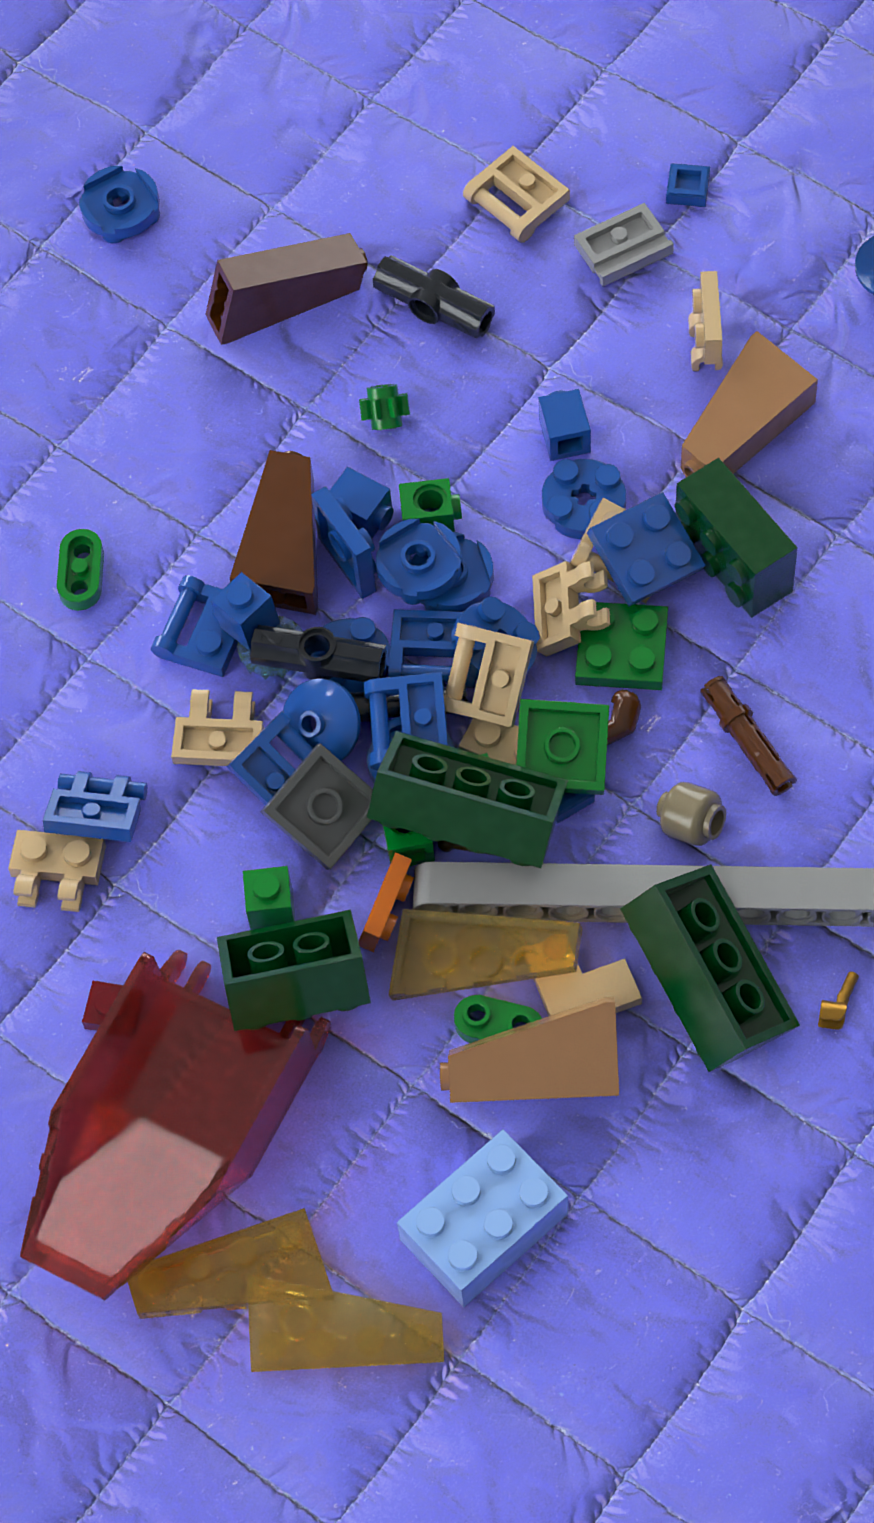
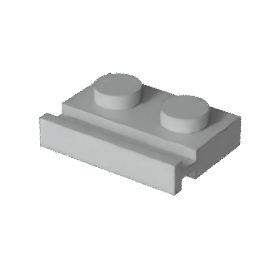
M645 203L574 235V246L592 272L596 273L600 278L602 286L673 254L674 250L673 242L664 235V229Z

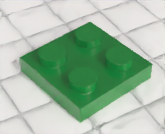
M596 602V611L605 607L609 609L610 625L601 630L580 631L581 643H578L575 685L662 690L668 606L634 604L628 607L627 604Z
M520 699L516 765L568 780L565 793L604 795L609 705Z

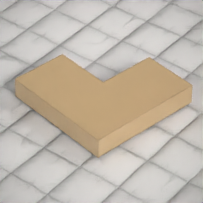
M566 935L523 950L524 958L548 1016L604 997H614L616 1013L642 1004V997L625 959L582 974Z

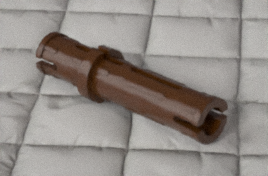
M718 676L708 681L704 685L705 688L700 690V693L719 717V726L725 733H730L736 740L745 756L765 781L772 795L777 796L789 790L793 786L792 784L796 783L797 778L784 764L777 751L752 718L753 711L747 704H742L723 676Z

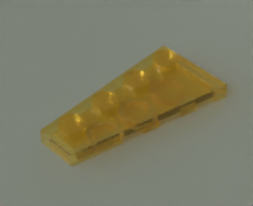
M403 909L389 997L394 1001L577 972L583 928L578 922Z
M305 1208L124 1270L139 1319L196 1314L207 1309L226 1308L227 1310L246 1309V1306L274 1303L275 1306L295 1304L294 1301L318 1299V1302L335 1300Z
M247 1274L251 1372L445 1362L443 1315L440 1312Z

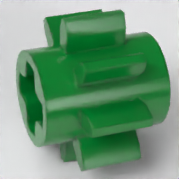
M397 384L367 387V398L359 399L361 421L370 420L372 430L401 427V416L410 415L407 393L398 394Z

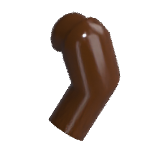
M619 690L612 696L611 702L614 705L611 719L608 721L607 745L635 731L641 710L640 700L635 693L628 690Z

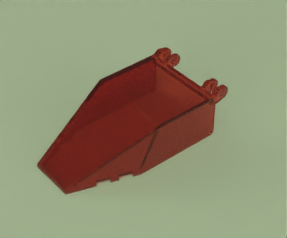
M179 949L173 952L161 969H159L154 956L143 952L51 1109L48 1122L50 1129L45 1152L42 1153L40 1159V1175L35 1197H32L20 1253L21 1259L104 1301L252 1177L315 1060L322 1052L329 1034L331 1021L323 1017L319 1018L310 1033L308 1029L302 1027L305 1020L286 1021L280 1033L266 1026L257 1030L244 1029L234 1032L230 1009L198 995L211 972L212 967L209 963L203 960L200 961L193 970L186 985L182 987L175 984V982H177L186 966L188 958L186 952Z

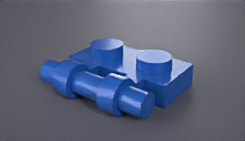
M77 771L76 775L60 773L58 789L53 788L43 817L44 832L131 842L141 812L140 800L146 799L148 785L144 782L131 781L130 776L116 775L115 779L93 777L91 772Z

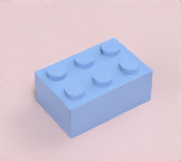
M502 1129L397 1222L400 1241L448 1292L465 1307L568 1215V1195Z

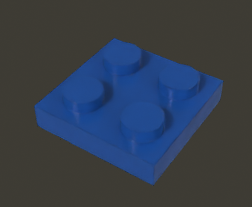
M325 486L311 494L318 539L359 596L364 599L377 591L374 575L377 573V569L371 553L375 550L374 543L364 528L358 530L352 523L353 517L346 502L341 497L335 499Z
M664 492L591 527L587 532L588 537L628 607L698 573L706 566Z

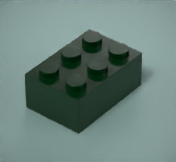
M719 457L677 483L676 503L674 504L676 515L706 566L703 569L710 577L716 576L725 586V592L729 600L736 607L742 606L752 618L793 592L798 547Z
M351 910L217 937L223 981L234 1032L244 1029L257 1030L264 1028L268 1024L288 1020H305L316 1014L336 1010L349 1011L360 1005L371 1003L362 954Z

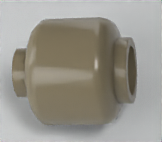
M680 782L673 786L669 792H664L657 804L656 813L660 817L662 831L668 837L695 846H702L710 841V839H716L722 832L726 821V808L722 805L721 798L717 792L689 782Z

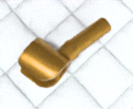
M848 972L837 994L836 1002L821 1001L818 1027L835 1030L843 1028L847 1004L859 978L858 974Z

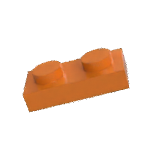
M395 852L358 941L360 947L374 952L380 938L386 941L389 940L398 916L390 913L396 899L402 902L405 901L414 877L406 874L412 859Z

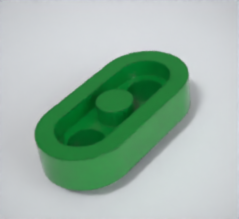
M76 529L69 532L62 539L59 549L57 591L61 602L67 608L77 611L86 610L94 606L98 602L102 591L104 549L100 537L88 529ZM81 553H89L86 558H77ZM79 589L87 590L79 595L74 594Z
M471 995L464 998L458 1003L454 1011L456 1032L468 1043L513 1029V1026L518 1022L528 1024L542 1019L541 1015L531 1007L483 995ZM474 1011H480L485 1014L484 1018L479 1021L471 1020L469 1015Z

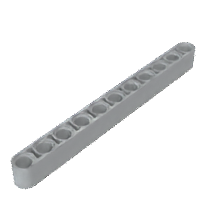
M425 862L417 865L414 870L413 913L421 918L433 920L627 923L620 908L655 884L705 866L543 863L541 868H537L534 866H519L514 863ZM713 866L745 925L874 927V868Z

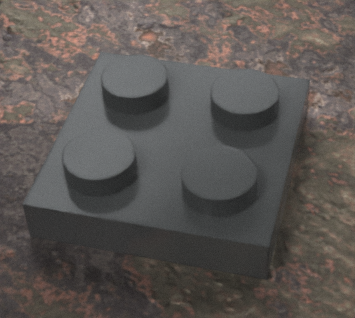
M319 743L260 812L325 869L329 870L372 820L366 817L373 789Z

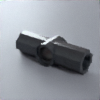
M392 255L389 257L385 256L377 266V271L373 278V288L408 304L411 312L423 322L435 324L440 320L476 339L479 336L483 337L490 328L492 318L495 315V306L460 289L455 279L446 272L432 269L427 273Z
M258 624V627L254 629L251 641L250 660L251 664L303 672L310 680L336 677L366 682L370 679L383 678L387 648L383 644L334 637L332 632L323 627H312L302 632ZM315 652H326L324 656L311 657Z

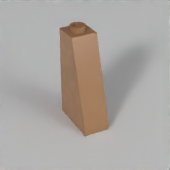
M756 331L747 341L682 444L681 469L685 477H688L718 457L734 474L815 404L818 379Z
M604 997L449 1050L448 1062L440 1063L441 1091L450 1090V1103L619 1096L614 997Z

